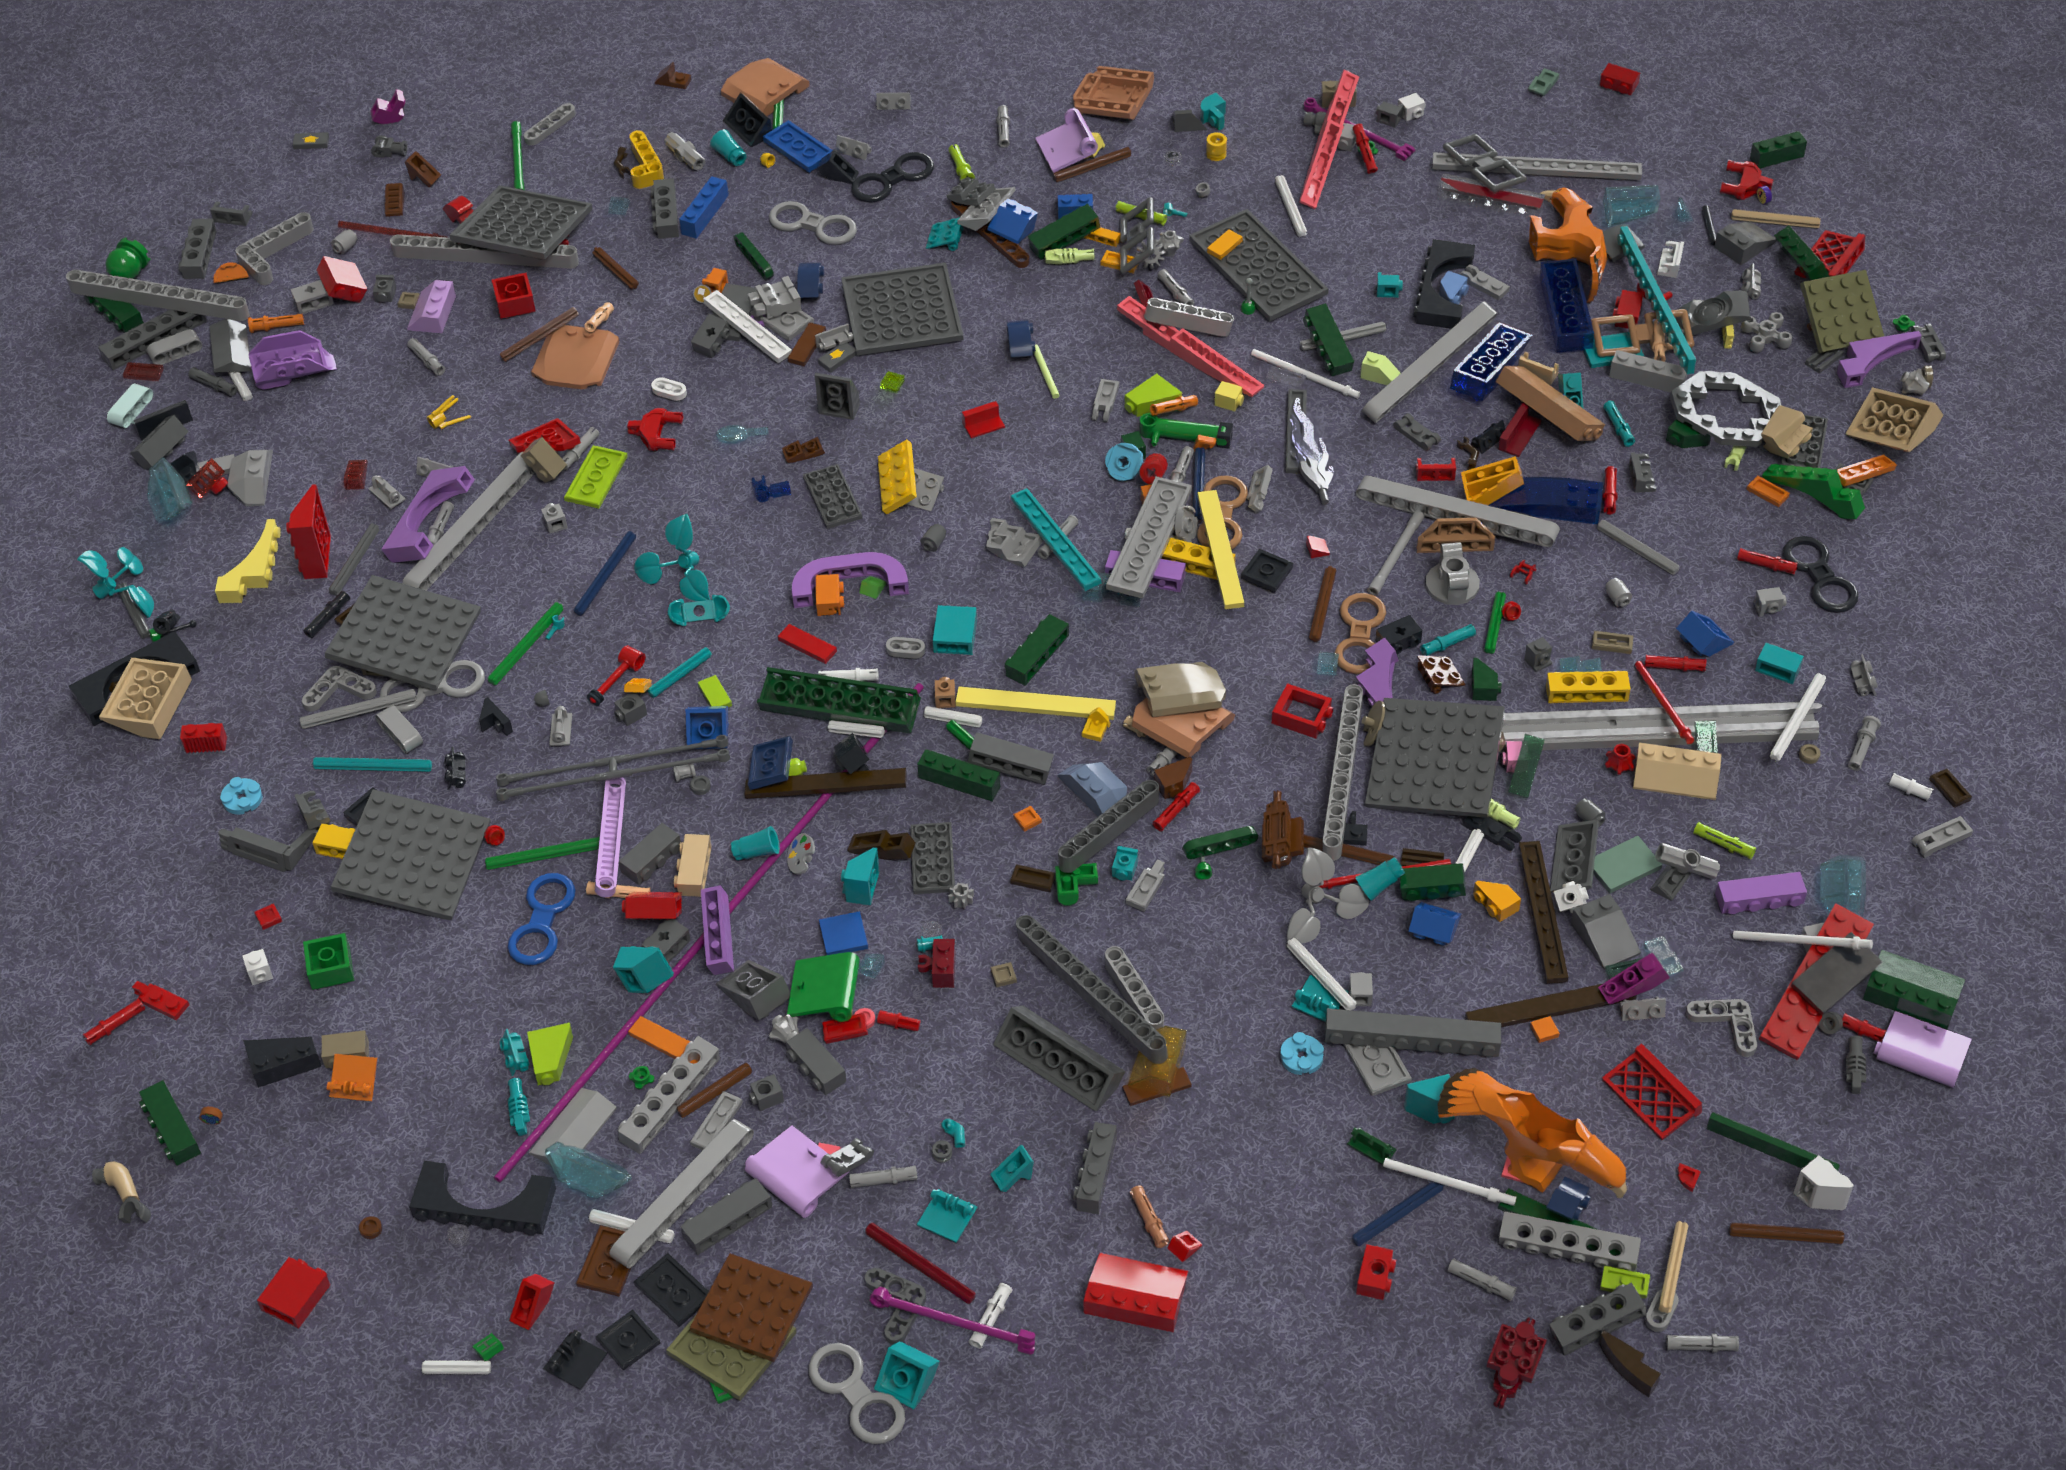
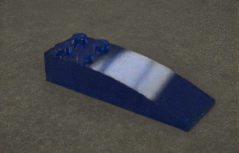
M1499 322L1453 370L1450 389L1471 396L1475 400L1484 401L1498 386L1496 380L1503 367L1514 365L1532 335Z
M1523 477V485L1488 505L1539 518L1598 525L1604 482L1562 477Z

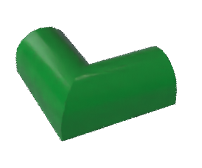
M1097 863L1082 864L1075 871L1069 873L1063 872L1059 869V866H1055L1058 901L1063 905H1073L1078 901V886L1098 884Z

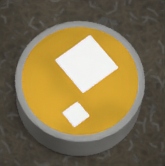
M699 285L694 289L693 296L696 301L704 303V298L712 292L707 285Z

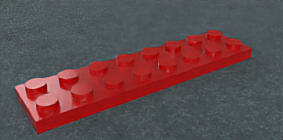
M1835 903L1817 936L1844 938L1852 932L1856 937L1866 939L1874 924ZM1811 945L1761 1033L1759 1040L1796 1060L1800 1058L1823 1016L1790 985L1834 946Z

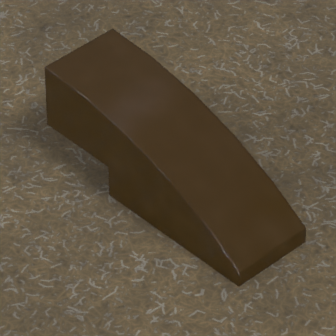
M887 830L853 834L847 851L852 854L861 855L872 848H877L878 859H910L916 842L908 832L891 835Z
M1603 1330L1599 1345L1606 1358L1629 1384L1649 1398L1658 1385L1661 1373L1643 1363L1645 1354Z

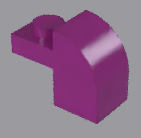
M396 89L390 102L377 98L370 110L372 121L380 124L399 122L404 117L403 107L405 106L403 91Z

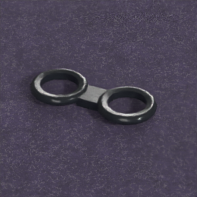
M909 152L897 158L894 166L882 171L881 174L866 173L857 177L851 185V192L855 198L863 202L881 201L889 196L893 185L903 180L920 181L926 179L934 170V162L931 157L924 153ZM909 160H921L927 165L925 170L914 174L906 173L901 169L902 164ZM866 181H879L885 186L880 193L874 195L864 194L858 189Z
M1800 536L1789 540L1783 547L1784 559L1798 563L1796 570L1808 572L1815 582L1812 587V597L1820 608L1835 613L1846 612L1854 608L1858 602L1859 593L1849 580L1835 576L1827 564L1829 561V551L1820 540L1813 537ZM1798 545H1810L1820 552L1821 558L1814 563H1802L1793 557L1791 550ZM1827 585H1839L1849 592L1850 599L1841 604L1830 603L1821 596L1820 590Z

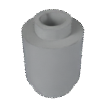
M350 229L344 230L332 240L333 250L336 253H346L356 244L358 240L357 235Z
M1613 578L1607 582L1605 586L1606 593L1617 607L1627 606L1632 599V594L1624 582L1618 578Z

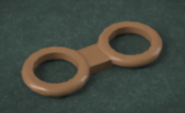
M1228 475L1218 476L1206 483L1204 491H1212L1214 487L1220 484H1229L1236 487L1240 492L1235 500L1228 502L1219 501L1225 526L1234 532V537L1229 541L1232 550L1240 544L1242 539V529L1238 523L1232 520L1233 509L1240 507L1246 501L1248 492L1245 484L1238 478ZM1203 522L1197 531L1198 541L1202 546L1210 547L1205 536L1206 530Z
M1356 593L1348 596L1340 607L1341 618L1346 624L1351 626L1350 638L1343 640L1337 645L1334 652L1335 661L1341 669L1352 674H1361L1370 667L1368 664L1353 665L1348 663L1343 657V652L1351 646H1363L1368 649L1376 644L1370 640L1371 629L1380 625L1386 616V608L1383 602L1376 596L1367 593ZM1356 602H1368L1377 608L1378 614L1371 620L1360 621L1351 617L1348 609Z

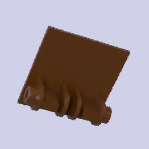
M1417 656L1419 660L1417 669L1422 674L1431 692L1435 694L1440 693L1442 686L1466 685L1449 657Z

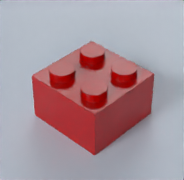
M527 273L492 279L501 319L536 312Z

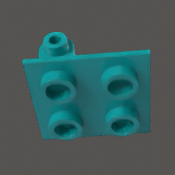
M952 218L948 221L933 224L926 249L947 244L949 250L955 251L958 248V242L964 229L957 222L959 218Z
M1312 975L1309 976L1302 990H1297L1295 994L1296 1000L1292 1005V1008L1322 1021L1326 1020L1327 1008L1340 1009L1341 1004Z
M933 1189L930 1195L932 1200L918 1221L917 1226L957 1243L978 1207L970 1202L959 1199V1197L943 1192L941 1189Z

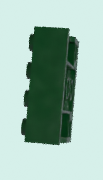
M1881 950L1878 958L1883 962L1872 972L1863 1000L1947 1030L1965 979Z

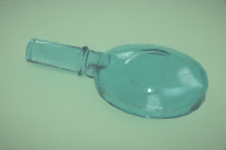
M728 425L720 428L716 433V437L722 443L736 444L745 441L748 436L767 435L769 431L768 427L746 428L741 425Z

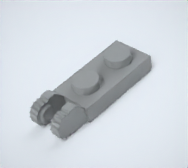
M1468 265L1466 271L1460 273V275L1468 278L1467 283L1497 300H1500L1509 292L1510 286L1479 271L1473 265Z
M1101 379L1094 401L1092 420H1097L1099 410H1104L1103 421L1108 422L1110 411L1112 412L1119 389V381Z

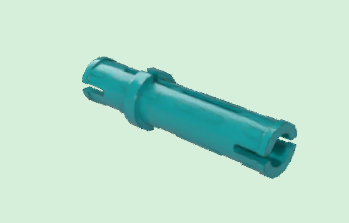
M1607 401L1603 408L1615 426L1616 434L1621 437L1625 446H1632L1635 443V438L1630 432L1629 424L1625 423L1614 401Z
M1469 624L1445 636H1437L1431 642L1421 645L1420 651L1424 656H1429L1438 651H1445L1447 647L1475 636V627Z

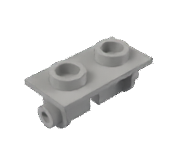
M876 93L877 110L910 109L911 95L910 93Z
M837 135V152L866 160L867 153L870 154L872 151V147L867 143Z
M1752 263L1742 274L1743 285L1741 290L1747 291L1748 296L1752 297V299H1758L1761 295V286H1759L1761 284V273L1759 270L1754 269V263Z
M849 324L815 335L816 348H819L820 351L836 347V341L841 345L854 339L852 332L849 333Z
M417 457L418 475L428 477L432 470L453 468V466L434 462L428 458Z
M375 475L372 477L373 486L368 489L387 507L392 509L406 500L381 476Z
M1862 654V661H1853L1850 666L1854 679H1857L1855 680L1857 691L1861 696H1866L1872 691L1874 696H1877L1875 688L1878 685L1875 676L1871 677L1870 675L1873 672L1870 661H1865Z
M558 706L555 709V714H552L550 746L570 745L572 713H567L564 706Z
M1655 997L1639 1001H1627L1625 999L1623 1002H1619V1008L1622 1011V1021L1665 1017V998Z

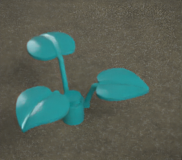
M684 514L671 520L665 529L667 541L671 545H676L675 548L683 552L678 560L659 564V556L656 553L646 552L637 558L634 570L642 581L647 584H655L662 577L660 567L679 564L682 568H688L684 573L685 578L681 579L679 584L682 594L693 601L710 600L706 576L699 570H693L694 566L699 563V556L694 551L686 550L692 544L693 532L689 516Z
M125 547L117 550V556L125 567L112 578L108 577L107 562L96 551L89 550L78 557V561L84 563L95 575L101 578L93 586V592L97 597L103 599L107 595L112 596L115 593L128 590L130 596L146 617L149 618L154 609V601L144 588L140 586L136 588L134 585L115 590L116 582L114 580L127 569L134 575H139L143 571L141 561Z

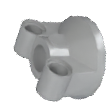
M1461 542L1441 544L1439 564L1428 572L1426 576V589L1430 596L1441 603L1449 605L1467 603L1477 595L1480 579L1477 573L1469 567L1467 560L1463 558Z

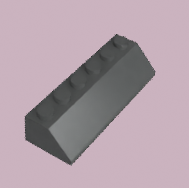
M1023 1005L1010 1008L993 1044L1094 1111H1098L1117 1090L1126 1072Z

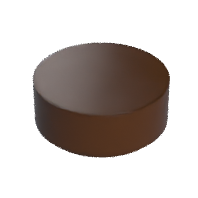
M374 1216L364 1218L359 1224L361 1236L365 1239L378 1237L382 1232L380 1220Z

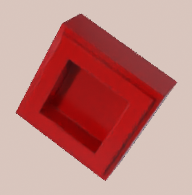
M274 903L254 912L263 930L283 922Z

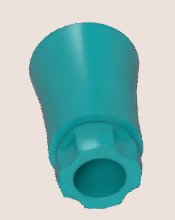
M720 130L712 137L710 142L712 149L719 152L734 166H740L745 163L746 153L733 139L728 130Z
M769 826L759 832L732 841L731 851L736 860L750 859L763 855L779 854L780 844L776 831L772 826Z
M1394 857L1387 862L1384 861L1368 872L1356 876V880L1367 897L1373 901L1382 891L1398 881L1397 878L1405 874V871Z

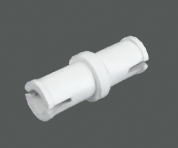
M1896 773L1893 774L1889 783L1890 786L1906 791L1907 795L1913 794L1926 801L1929 800L1933 791L1932 788L1930 789L1916 783L1914 779L1909 780Z

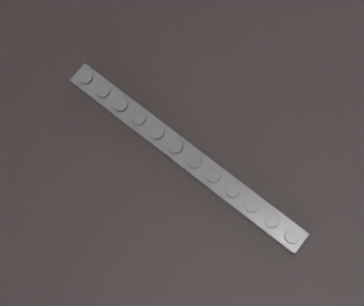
M1433 153L1432 169L1472 171L1475 168L1472 165L1463 167L1448 153ZM1460 154L1465 159L1478 156L1471 154ZM1496 156L1492 158L1494 161L1500 159L1508 160L1523 174L1641 180L1642 163ZM1504 166L1488 171L1495 173H1511Z

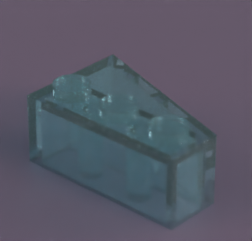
M1658 185L1605 188L1603 206L1607 227L1610 228L1656 213L1661 200Z

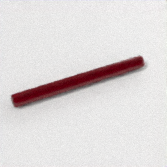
M870 1223L866 1227V1235L967 1304L973 1302L976 1297V1293L876 1224Z

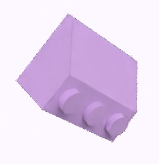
M435 280L421 291L407 330L433 333L443 332L456 297L452 281Z

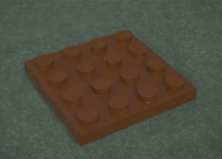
M729 1253L690 1326V1332L775 1362L813 1288V1283Z

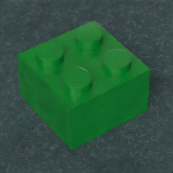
M345 933L303 942L307 976L312 990L355 981L350 946Z

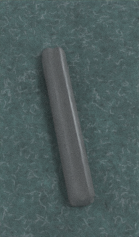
M118 584L116 588L119 589L126 587L127 584ZM128 590L119 592L141 638L150 637L149 628Z

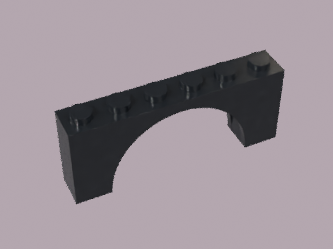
M1433 239L1432 246H1428L1427 257L1429 258L1425 259L1424 268L1426 270H1423L1422 280L1424 282H1420L1419 287L1421 294L1417 295L1416 305L1419 306H1415L1413 317H1417L1416 324L1452 329L1461 321L1463 305L1455 304L1442 298L1433 289L1432 282L1439 275L1447 271L1466 269L1468 265H1473L1475 245Z
M175 631L69 685L73 698L93 726L104 722L100 720L99 716L108 701L111 692L109 690L110 684L120 680L131 658L185 664L190 677L200 672L197 660Z
M424 1161L409 1206L413 1218L419 1221H426L427 1219L436 1220L441 1224H448L449 1222L458 1223L463 1227L474 1225L486 1230L496 1228L508 1233L519 1231L531 1236L535 1234L543 1235L556 1191L553 1177L531 1175L524 1190L510 1202L491 1209H474L460 1204L448 1192L449 1172L446 1163Z

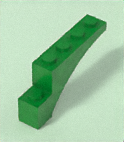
M1771 464L1762 474V477L1769 482L1785 485L1812 496L1837 513L1840 518L1856 520L1865 509L1860 490L1843 488L1838 471L1835 469Z

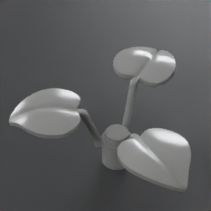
M1315 848L1307 849V855L1301 870L1302 878L1306 882L1302 887V895L1307 899L1306 903L1311 912L1301 908L1294 913L1287 930V942L1289 939L1296 938L1300 943H1306L1314 940L1319 934L1320 921L1318 918L1313 917L1315 910L1312 902H1320L1323 898L1338 902L1336 913L1345 919H1352L1360 915L1369 905L1367 895L1360 886L1355 884L1344 886L1339 892V899L1324 893L1323 889L1319 886L1324 884V880H1329L1333 877L1335 865L1333 860L1321 850Z

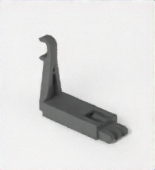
M237 827L232 832L221 829L218 833L222 849L230 851L234 855L285 872L287 869L292 870L314 840L319 827L311 830L308 828L290 845Z

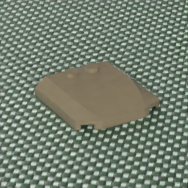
M1203 662L1175 663L1135 670V679L1138 686L1144 690L1152 717L1221 708L1222 701L1226 698V689L1217 671Z

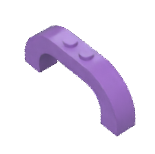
M877 552L854 553L816 559L803 566L797 572L792 582L794 608L813 606L812 593L816 588V575L839 574V579L877 576L887 582L890 596L909 594L908 578L902 564L889 555Z

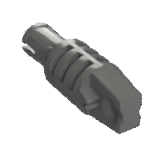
M1860 1036L1849 1037V1053L1846 1056V1082H1851L1852 1094H1860L1861 1082L1866 1083V1056L1863 1054V1038Z

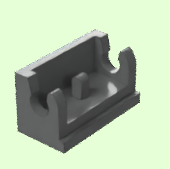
M218 201L210 209L214 222L247 226L253 214L252 210H248L250 205H245L243 210L219 207L220 202Z
M1631 453L1629 469L1635 493L1655 492V479L1652 476L1650 461H1640L1641 459H1649V455L1645 453Z
M315 791L294 795L309 830L319 827L321 824L331 822L320 799L308 801L309 797L316 795Z

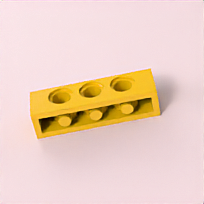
M1170 538L1161 559L1186 563L1185 572L1218 580L1210 547ZM1232 553L1233 559H1234V563H1235V556H1236V554H1233V553Z
M1628 671L1547 673L1546 691L1548 703L1628 702L1631 689Z

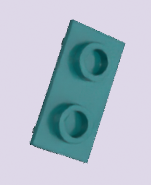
M506 1029L503 1038L500 1039V1049L504 1051L506 1067L509 1068L511 1076H514L516 1070L527 1071L530 1064L526 1052H520L524 1051L521 1036L515 1032L509 1034L508 1029Z

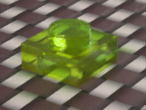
M888 371L880 383L881 388L898 393L905 382V376Z

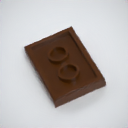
M600 1225L576 1282L577 1287L620 1297L631 1268L625 1267L610 1257L609 1254L614 1243L626 1231Z

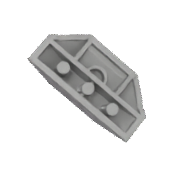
M248 450L232 458L227 486L245 506L265 505L273 450Z

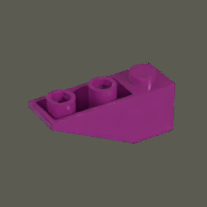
M1652 952L1598 988L1610 1005L1649 991L1670 977Z

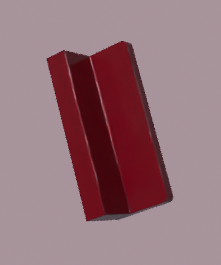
M1523 402L1499 441L1498 450L1516 457H1520L1541 424L1540 419L1528 415L1530 406Z

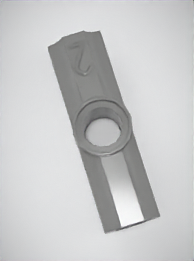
M673 132L667 134V137L664 139L665 145L674 152L675 157L680 162H686L693 170L699 171L703 169V166L706 164L705 159L696 151L692 142H685L679 135Z
M1661 843L1655 853V859L1658 862L1673 866L1680 873L1692 872L1714 879L1720 870L1718 861L1701 856L1694 849L1683 850Z

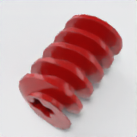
M1150 454L1140 468L1141 479L1147 484H1152L1155 477L1162 478L1168 467L1166 458L1161 454Z

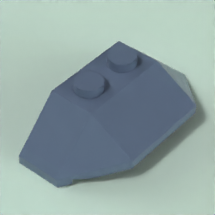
M1102 762L1072 765L1058 774V778L1098 817L1127 795V786Z

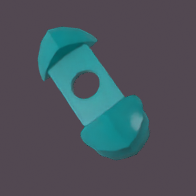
M712 595L711 600L684 603L683 599H678L669 605L667 614L673 623L681 626H686L687 622L710 619L718 622L727 616L730 605L722 595ZM696 606L704 607V615L696 616L693 612Z

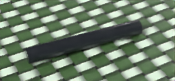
M1704 205L1702 211L1710 243L1715 245L1716 233L1708 205Z

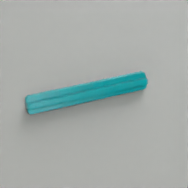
M707 647L700 650L649 687L647 690L648 694L652 698L658 696L710 658L712 655L711 651Z

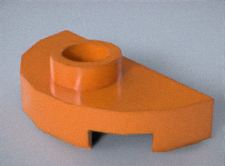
M225 263L216 270L214 283L248 278L249 275L241 265Z

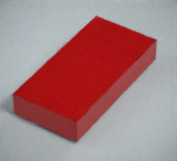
M864 1013L852 1015L845 1022L836 1020L822 1022L826 1044L868 1035Z

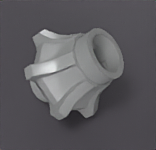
M1168 230L1165 233H1160L1157 245L1163 244L1161 249L1165 250V256H1174L1177 250L1180 249L1179 245L1184 239L1176 235V231Z
M1920 368L1909 373L1906 371L1900 378L1903 385V394L1914 393L1922 396L1930 384L1923 377Z
M789 1014L785 1017L782 1015L776 1016L771 1022L773 1029L769 1037L770 1039L786 1043V1041L799 1033L797 1027L798 1018L791 1017Z

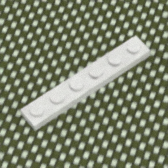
M718 290L704 298L706 306L722 319L728 321L732 327L777 363H780L790 355L792 350Z

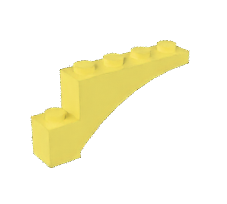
M267 519L261 538L249 555L227 574L218 577L215 593L219 603H242L243 595L247 594V588H268V583L272 580L271 568L275 566L274 552L278 551L277 538H280L281 535L280 527H277L275 519Z

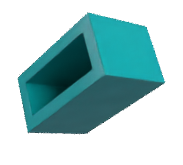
M1765 643L1758 657L1755 671L1793 684L1801 669L1804 656Z

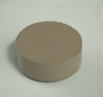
M1806 744L1801 747L1799 758L1807 764H1814L1819 760L1821 753L1815 745Z

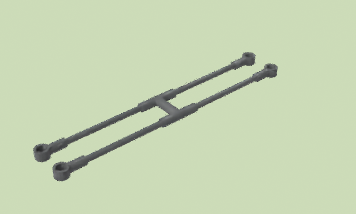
M719 735L715 739L704 740L701 743L632 755L612 756L596 759L592 762L524 774L522 772L509 775L501 773L496 776L498 786H506L510 782L521 781L524 778L609 765V772L595 774V776L527 788H499L496 790L497 799L505 801L509 797L523 795L527 792L590 781L598 782L622 778L636 773L699 762H727L730 760L729 750L721 749L717 753L703 755V757L635 769L617 770V764L629 762L633 759L701 747L703 749L716 746L724 748L729 744L726 735Z

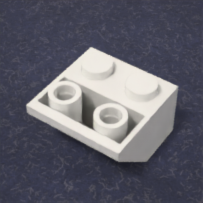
M1817 1156L1800 1171L1794 1194L1810 1208L1844 1210L1854 1185L1848 1177L1840 1174L1829 1161Z

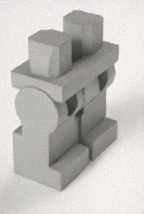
M789 276L783 277L781 282L775 284L755 286L756 292L747 294L750 306L753 305L756 317L765 315L767 319H770L772 316H779L784 312L790 314L801 311L800 296Z

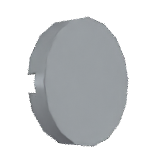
M1182 505L1177 511L1175 533L1178 540L1192 542L1191 539L1196 537L1198 519L1194 517L1193 512L1196 511L1192 506Z

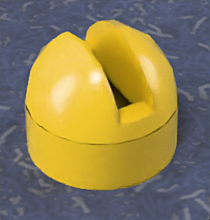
M770 153L762 154L760 157L761 164L770 168L775 163V156Z

